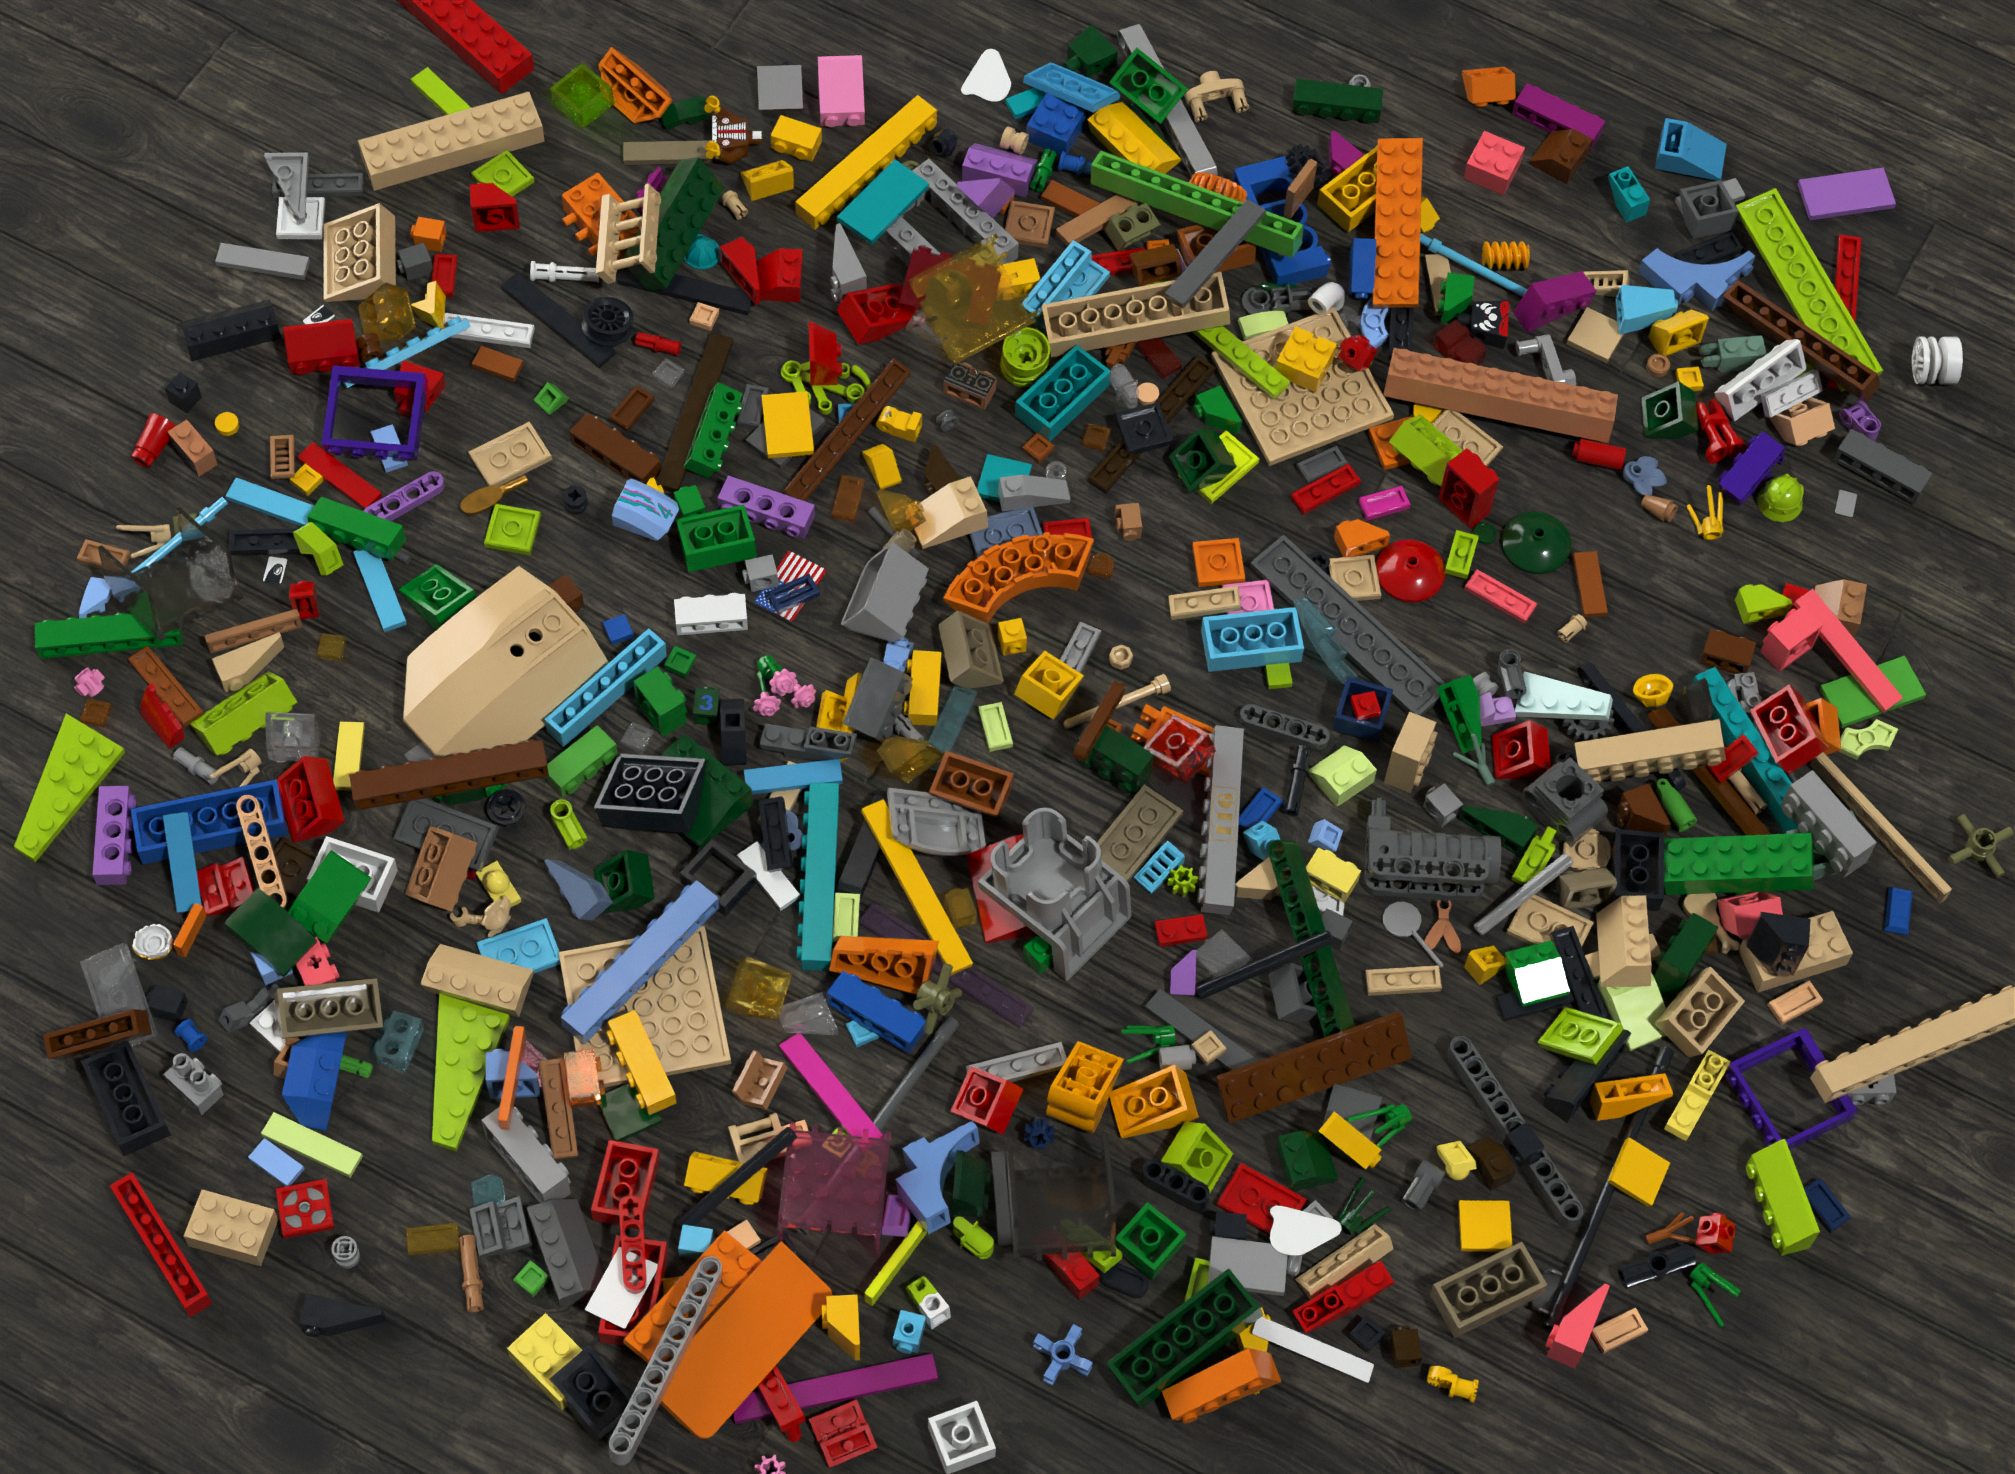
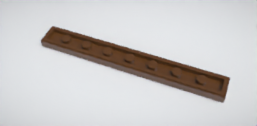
M893 358L784 489L782 494L806 502L908 379L912 371Z
M1665 707L1652 710L1648 715V718L1657 729L1680 726ZM1706 764L1697 765V768L1691 769L1746 835L1771 834L1727 781L1721 783Z

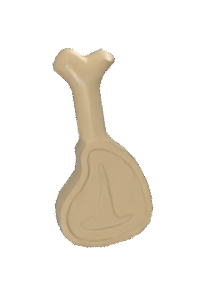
M1715 893L1689 894L1684 899L1682 905L1685 914L1690 918L1692 913H1695L1719 927L1716 935L1722 942V954H1727L1730 950L1738 951L1740 943L1732 940L1720 924V918L1716 912L1718 901Z

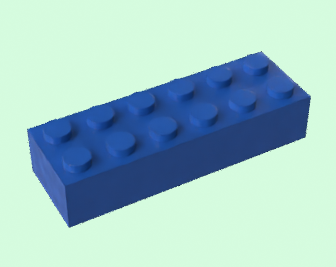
M277 779L131 809L137 852L142 864L169 859L163 815L188 812L194 854L247 843L236 806L239 798L244 795L254 796L259 801L270 838L288 835ZM246 800L242 804L244 813H251L255 809V803L252 800ZM255 823L249 827L250 836L257 837L262 832L260 824Z

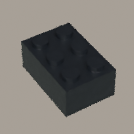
M1615 830L1611 840V874L1616 878L1617 886L1610 904L1620 896L1646 895L1647 910L1659 911L1664 900V833Z

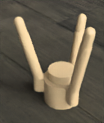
M169 524L156 526H116V529L122 531L151 532L152 542H157L156 545L131 554V558L158 550L171 539Z
M248 749L237 759L211 774L210 778L214 779L237 766L241 772H249L239 787L246 786L260 772L258 766L262 764L261 759L252 749Z

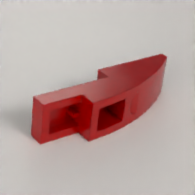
M1380 1260L1341 1285H1334L1293 1310V1313L1307 1334L1360 1308L1373 1300L1375 1295L1395 1283Z

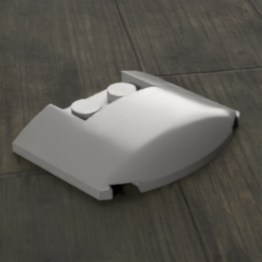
M896 788L887 789L892 837L903 845L918 852L937 856L965 855L978 849L981 850L986 846L980 811L930 795L928 792Z

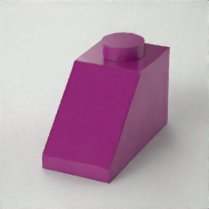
M1333 130L1329 140L1330 172L1334 177H1337L1362 158L1364 154Z

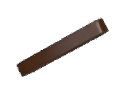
M1116 680L1112 683L1073 752L1074 758L1083 762L1086 761L1125 693L1126 685Z

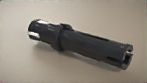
M1304 745L1296 747L1294 764L1290 768L1292 774L1284 813L1289 816L1299 815L1306 775L1309 774L1308 762L1312 749Z

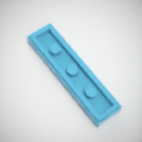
M235 478L226 494V500L300 527L309 523L307 516L314 507V505L239 478Z
M364 550L354 551V557L383 631L387 632L407 625L382 559Z

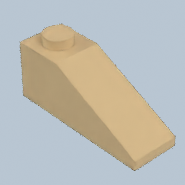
M280 632L212 658L225 692L236 691L249 684L284 648Z

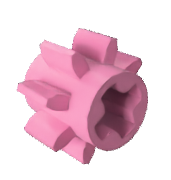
M86 668L75 677L74 680L78 684L74 688L81 696L88 694L90 697H93L104 688L101 681L105 677L98 669L91 671L89 668Z
M773 1455L772 1459H766L765 1456H762V1464L754 1466L757 1472H761L760 1474H766L770 1468L775 1469V1472L771 1474H786L780 1471L785 1468V1462L778 1463L776 1455Z

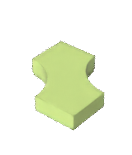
M1877 719L1871 726L1865 729L1845 728L1840 739L1841 750L1838 752L1857 760L1862 753L1871 749L1888 751L1898 729Z

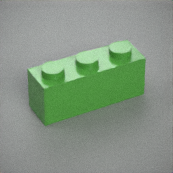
M598 725L547 764L549 776L544 777V780L562 798L567 794L574 793L582 782L593 778L601 767L609 765L615 760L616 755H618L616 743Z

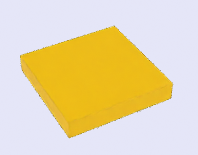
M1629 1137L1623 1143L1607 1182L1645 1206L1650 1207L1654 1203L1670 1163Z
M1459 1200L1461 1251L1501 1252L1512 1247L1509 1201Z

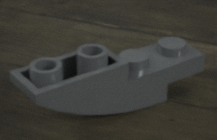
M765 724L759 745L761 749L784 752L785 757L807 760L843 759L852 756L857 734L811 726L809 730Z

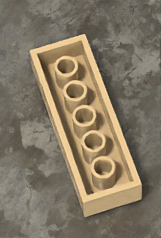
M1719 719L1575 743L1578 765L1597 784L1601 783V780L1621 781L1626 776L1645 777L1651 772L1659 771V773L1665 774L1672 772L1676 768L1683 767L1685 770L1697 768V765L1707 764L1708 766H1715L1721 764V761H1726Z

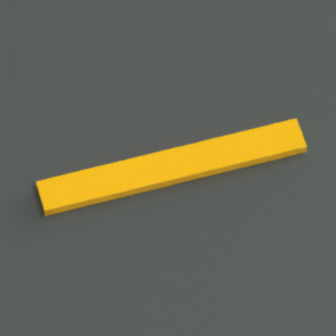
M884 799L862 808L861 812L929 938L933 941H939L937 952L943 963L953 966L951 975L973 965L971 958L911 848L892 837L889 808Z

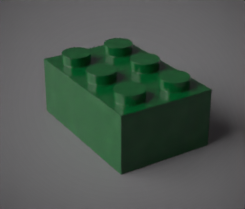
M1106 725L1086 761L1076 760L1082 767L1090 768L1098 773L1099 777L1103 780L1116 784L1122 792L1135 796L1151 777L1154 754ZM1083 731V732L1081 733V735L1078 737V742H1079L1081 736L1083 735L1084 731Z

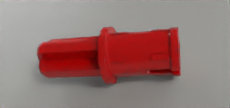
M638 332L635 338L637 346L653 349L656 353L661 351L678 356L680 353V341L662 338V335L657 337Z

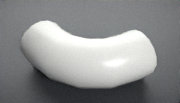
M1328 282L1313 293L1308 300V304L1313 311L1321 315L1326 314L1333 307L1338 311L1344 305V289L1337 283Z

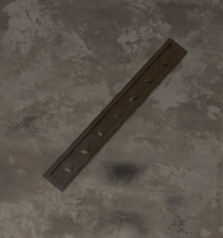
M715 333L710 335L656 481L657 486L661 485L663 490L675 492L681 487L687 471L684 468V464L710 391L721 378L733 345V338Z
M1197 356L1156 402L1160 403L1167 424L1173 420L1215 373L1216 367ZM1122 439L1087 478V482L1106 494L1142 453L1129 456Z

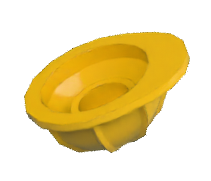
M1660 674L1643 676L1636 681L1633 687V693L1636 698L1646 707L1657 708L1666 704L1673 691L1671 680Z

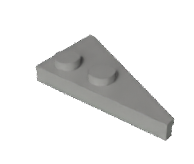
M308 152L265 153V160L298 222L305 223L309 167Z

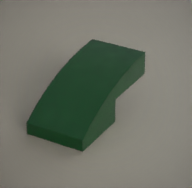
M696 97L670 104L661 116L665 128L670 130L687 121L690 125H693L711 117L710 113H707L704 109V106L707 104L704 97Z

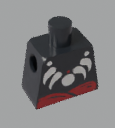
M1509 301L1473 302L1470 314H1457L1456 326L1469 328L1470 341L1504 349L1508 333Z

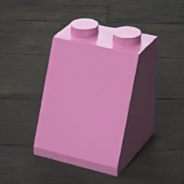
M862 55L818 57L820 125L828 127L865 125Z

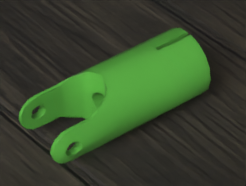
M1664 778L1659 779L1656 792L1661 798L1663 808L1680 832L1691 828L1697 822V818L1681 794L1670 785L1668 780Z

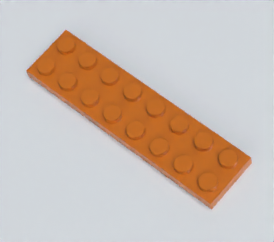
M1423 138L1378 139L1375 215L1376 258L1373 308L1419 307Z

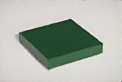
M629 1083L596 1097L597 1104L614 1140L619 1142L662 1124V1119L658 1112L648 1115L645 1108H640L635 1096L638 1094L636 1087L631 1088Z

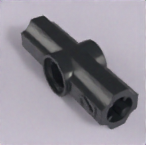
M1686 1244L1665 1252H1654L1647 1258L1618 1267L1617 1271L1622 1286L1628 1289L1649 1281H1660L1667 1275L1696 1266L1697 1261L1693 1248ZM1651 1263L1660 1264L1663 1270L1654 1269Z

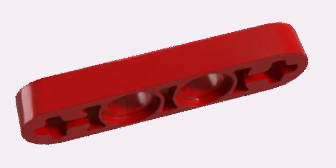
M628 1195L622 1198L619 1203L623 1283L627 1292L638 1294L644 1291L647 1285L643 1209L641 1200L638 1197ZM633 1203V1206L638 1208L633 1210L634 1219L629 1220L628 1209L624 1208H628V1204ZM628 1227H637L640 1231L639 1235L635 1238L627 1237L625 1231ZM630 1251H638L641 1254V1258L637 1262H630L627 1260L626 1255ZM632 1269H637L638 1280H642L638 1282V1286H633L632 1282H628L632 1280Z

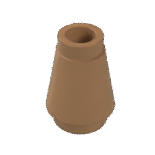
M1648 494L1645 495L1641 503V507L1663 522L1665 520L1670 522L1678 508L1672 500Z

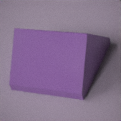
M1000 178L957 182V187L993 218L1015 194V190Z

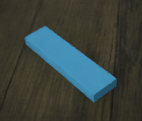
M840 759L744 770L745 783L752 788V795L810 788V782L843 784Z
M188 812L163 815L177 913L191 911L195 903L202 905L189 814Z

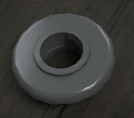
M1259 286L1249 288L1242 296L1243 307L1249 314L1273 311L1274 306L1271 301L1273 298L1271 293L1260 289ZM1260 297L1265 299L1266 302L1257 303L1254 299Z

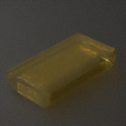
M458 1223L406 1228L409 1255L460 1250Z

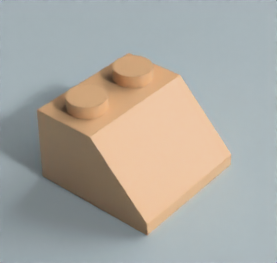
M1812 397L1771 418L1769 417L1783 440L1795 446L1805 445L1808 443V440L1827 435L1828 431L1835 429L1829 403Z

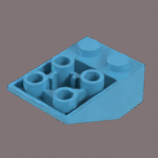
M1665 118L1655 169L1719 181L1722 176L1727 144L1688 122Z

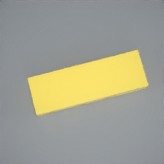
M340 722L333 778L336 790L352 791L349 774H355L357 771H360L365 729L364 722Z

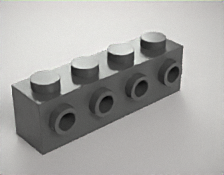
M1852 429L1838 448L1834 461L1913 504L1917 502L1933 474L1925 467L1911 462L1905 456L1887 449L1883 444L1876 443L1867 438L1863 433Z

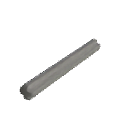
M1568 854L1561 855L1476 922L1474 928L1477 933L1484 935L1573 864Z

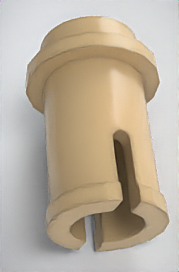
M730 190L722 196L723 205L728 206L737 220L742 219L740 214L743 217L747 215L748 209L738 199L736 192Z
M1579 614L1573 615L1570 618L1571 621L1557 631V635H1560L1559 638L1563 642L1568 643L1579 631L1585 630L1587 622L1583 616Z

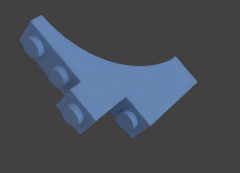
M1657 248L1641 261L1638 273L1655 288L1674 290V297L1678 300V305L1683 301L1685 303L1695 296L1709 310L1713 311L1718 306L1722 307L1725 305L1723 295L1742 275L1744 277L1752 271L1755 255L1747 251L1738 258L1728 262L1701 265L1675 259Z
M973 1121L958 1127L956 1130L937 1138L931 1143H928L923 1137L902 1148L905 1165L910 1172L904 1173L896 1179L898 1195L928 1234L951 1223L948 1206L942 1197L943 1187L948 1173L958 1159L971 1148L980 1144L978 1128Z

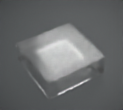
M665 358L652 373V378L671 389L684 375V369Z
M632 721L621 740V744L643 754L654 735V731Z

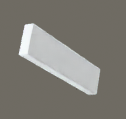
M445 313L444 328L449 326L447 321L458 316L460 319L467 318L471 326L451 336V338L525 348L531 347L535 330L534 325Z

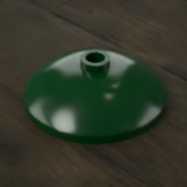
M1537 511L1525 512L1512 518L1505 526L1501 539L1502 550L1508 561L1516 568L1531 574H1546L1557 570L1566 562L1571 550L1570 534L1564 524L1550 514Z

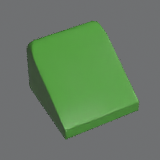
M547 382L534 401L551 415L565 404L569 397L556 385Z

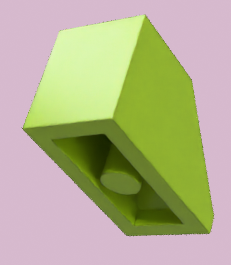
M1762 584L1743 586L1739 589L1735 598L1743 624L1785 616L1792 606L1791 599Z

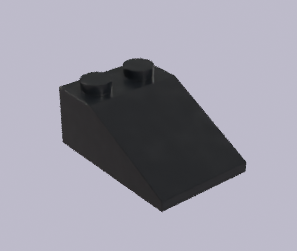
M590 1345L549 1378L575 1418L595 1442L618 1424L632 1397Z

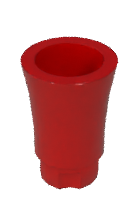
M150 413L144 430L134 447L135 450L131 455V459L144 468H150L170 441L168 431L176 427V425L161 415Z

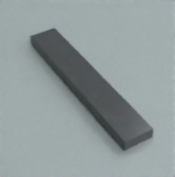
M1247 199L1165 292V298L1184 308L1266 215V210Z
M1159 989L1145 1006L1147 1012L1165 1025H1173L1175 1032L1191 1044L1211 1030L1227 1048L1226 1052L1214 1061L1228 1071L1259 1061L1162 989Z

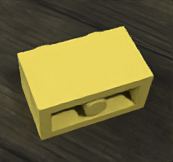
M1319 847L1306 866L1311 885L1343 903L1346 902L1361 873V870L1353 863L1344 862L1337 858L1333 852Z

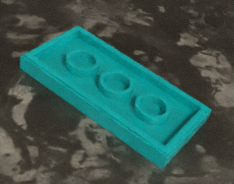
M894 159L837 216V221L872 245L929 188V183Z

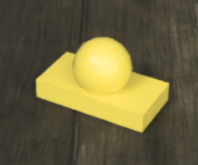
M498 861L484 867L482 872H476L479 881L493 902L497 899H502L503 901L505 895L510 900L511 907L521 903L520 896Z
M1461 1141L1437 1146V1153L1446 1165V1173L1451 1179L1461 1181L1469 1175L1470 1170L1476 1169V1161Z

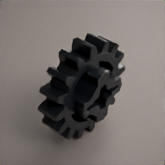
M1299 144L1297 147L1294 146L1286 156V165L1290 166L1288 171L1294 172V178L1297 177L1308 160L1313 159L1317 162L1313 185L1316 189L1319 186L1322 187L1331 177L1329 173L1331 168L1326 166L1328 161L1323 160V155L1319 154L1315 148L1310 150L1308 145L1303 147Z

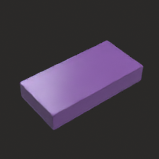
M888 1195L882 1224V1235L904 1237L908 1235L912 1212L899 1195Z

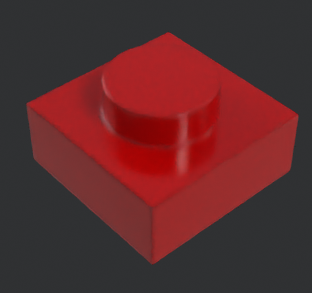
M1375 691L1351 696V703L1357 721L1380 716L1381 710Z

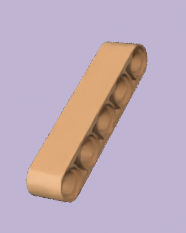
M244 795L239 798L236 806L259 887L270 897L274 894H280L283 899L280 906L285 909L288 898L260 803L254 796ZM246 800H252L255 803V809L251 813H244L242 810V804ZM255 823L260 824L262 827V832L257 837L250 836L249 827ZM260 847H266L269 851V855L265 860H258L256 858V850ZM268 870L274 871L276 874L275 881L271 884L264 883L262 879L263 874Z

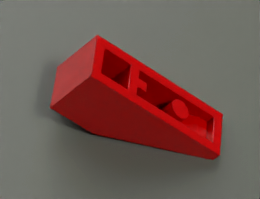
M740 237L720 246V263L752 302L758 305L760 304V286L755 257L756 251L751 243L748 244L743 237Z
M1049 1227L1031 1241V1244L1078 1300L1098 1286L1100 1275L1086 1258L1052 1227Z

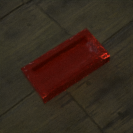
M1160 337L1142 340L1137 343V348L1163 379L1182 369V363Z

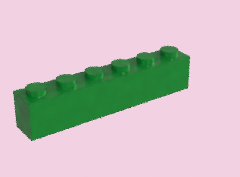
M167 608L162 611H140L133 614L117 613L111 616L94 615L90 618L80 619L71 617L66 620H44L43 622L35 623V648L40 659L140 650L147 645L149 648L184 645L183 619L179 609Z

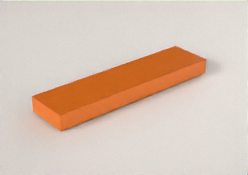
M521 1026L514 1027L499 1108L498 1123L499 1127L503 1130H510L526 1041L525 1028Z

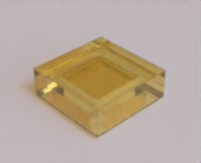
M322 633L317 653L318 658L342 661L346 637Z

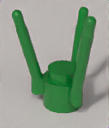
M1128 1025L1126 1029L1121 1031L1122 1034H1152L1154 1044H1159L1157 1048L1128 1059V1064L1158 1053L1159 1048L1175 1045L1176 1042L1173 1025Z
M1390 1104L1385 1108L1348 1117L1347 1122L1387 1113L1385 1116L1387 1123L1376 1129L1375 1133L1379 1134L1389 1127L1393 1129L1376 1144L1380 1148L1397 1132L1404 1129V1125L1411 1122L1412 1116L1404 1104L1396 1107Z
M1702 1262L1689 1276L1694 1281L1691 1286L1698 1292L1718 1325L1723 1327V1321L1702 1290V1287L1708 1289L1715 1282L1734 1297H1738L1741 1290Z

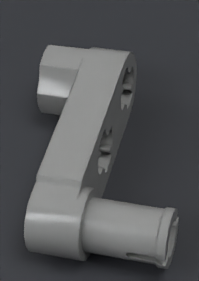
M1549 334L1535 336L1534 339L1517 341L1515 343L1518 356L1535 352L1539 354L1547 380L1576 386L1574 371L1572 369L1562 371Z

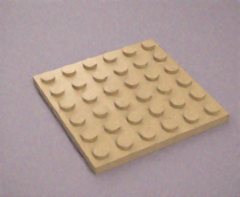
M1335 307L1329 309L1324 315L1317 313L1242 341L1274 368H1276V361L1295 326L1313 333L1315 339L1320 336L1337 343L1335 359L1316 393L1290 382V386L1273 400L1216 351L1211 354L1217 370L1269 466L1394 418V413L1369 368L1362 371L1356 368L1351 369L1345 366L1343 360L1338 357L1341 351L1339 349L1341 343L1345 338L1351 336Z
M701 926L608 1020L610 1021L636 1010L666 1076L731 1064L705 926ZM633 939L559 952L568 1005H573L579 999L580 993L586 987L590 988L596 982L597 976L603 970H608L613 965V961L618 954L625 953L630 948ZM608 1021L585 1045L574 1037L583 1091L628 1083L625 1074L629 1072L625 1065L620 1066L616 1057V1052L619 1051L615 1044L611 1046L606 1035V1031H609Z

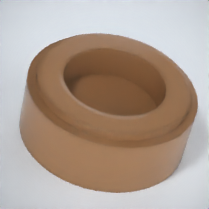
M1654 354L1648 359L1646 369L1654 377H1663L1669 371L1670 361L1662 354Z

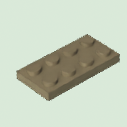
M1144 784L1097 842L1101 850V860L1129 882L1181 818L1183 810Z

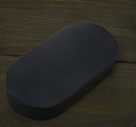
M1116 1263L1105 1273L1100 1270V1281L1109 1289L1131 1298H1141L1148 1291L1149 1281L1142 1272L1120 1263Z

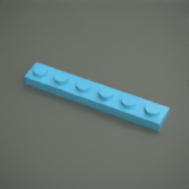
M459 316L447 321L449 326L441 330L439 326L426 332L427 337L422 339L415 337L406 342V347L400 350L398 347H395L385 352L386 357L380 360L375 357L365 362L366 367L364 368L385 370L471 326L467 318L460 319ZM343 383L346 388L355 385V383Z

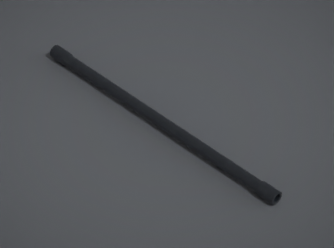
M1666 1046L1660 1047L1650 1075L1664 1074L1667 1071L1674 1055V1051ZM1650 1106L1633 1113L1554 1301L1548 1309L1549 1314H1546L1542 1323V1327L1550 1332L1554 1324L1559 1326L1566 1303L1616 1188L1607 1181L1623 1143L1629 1137L1636 1141Z

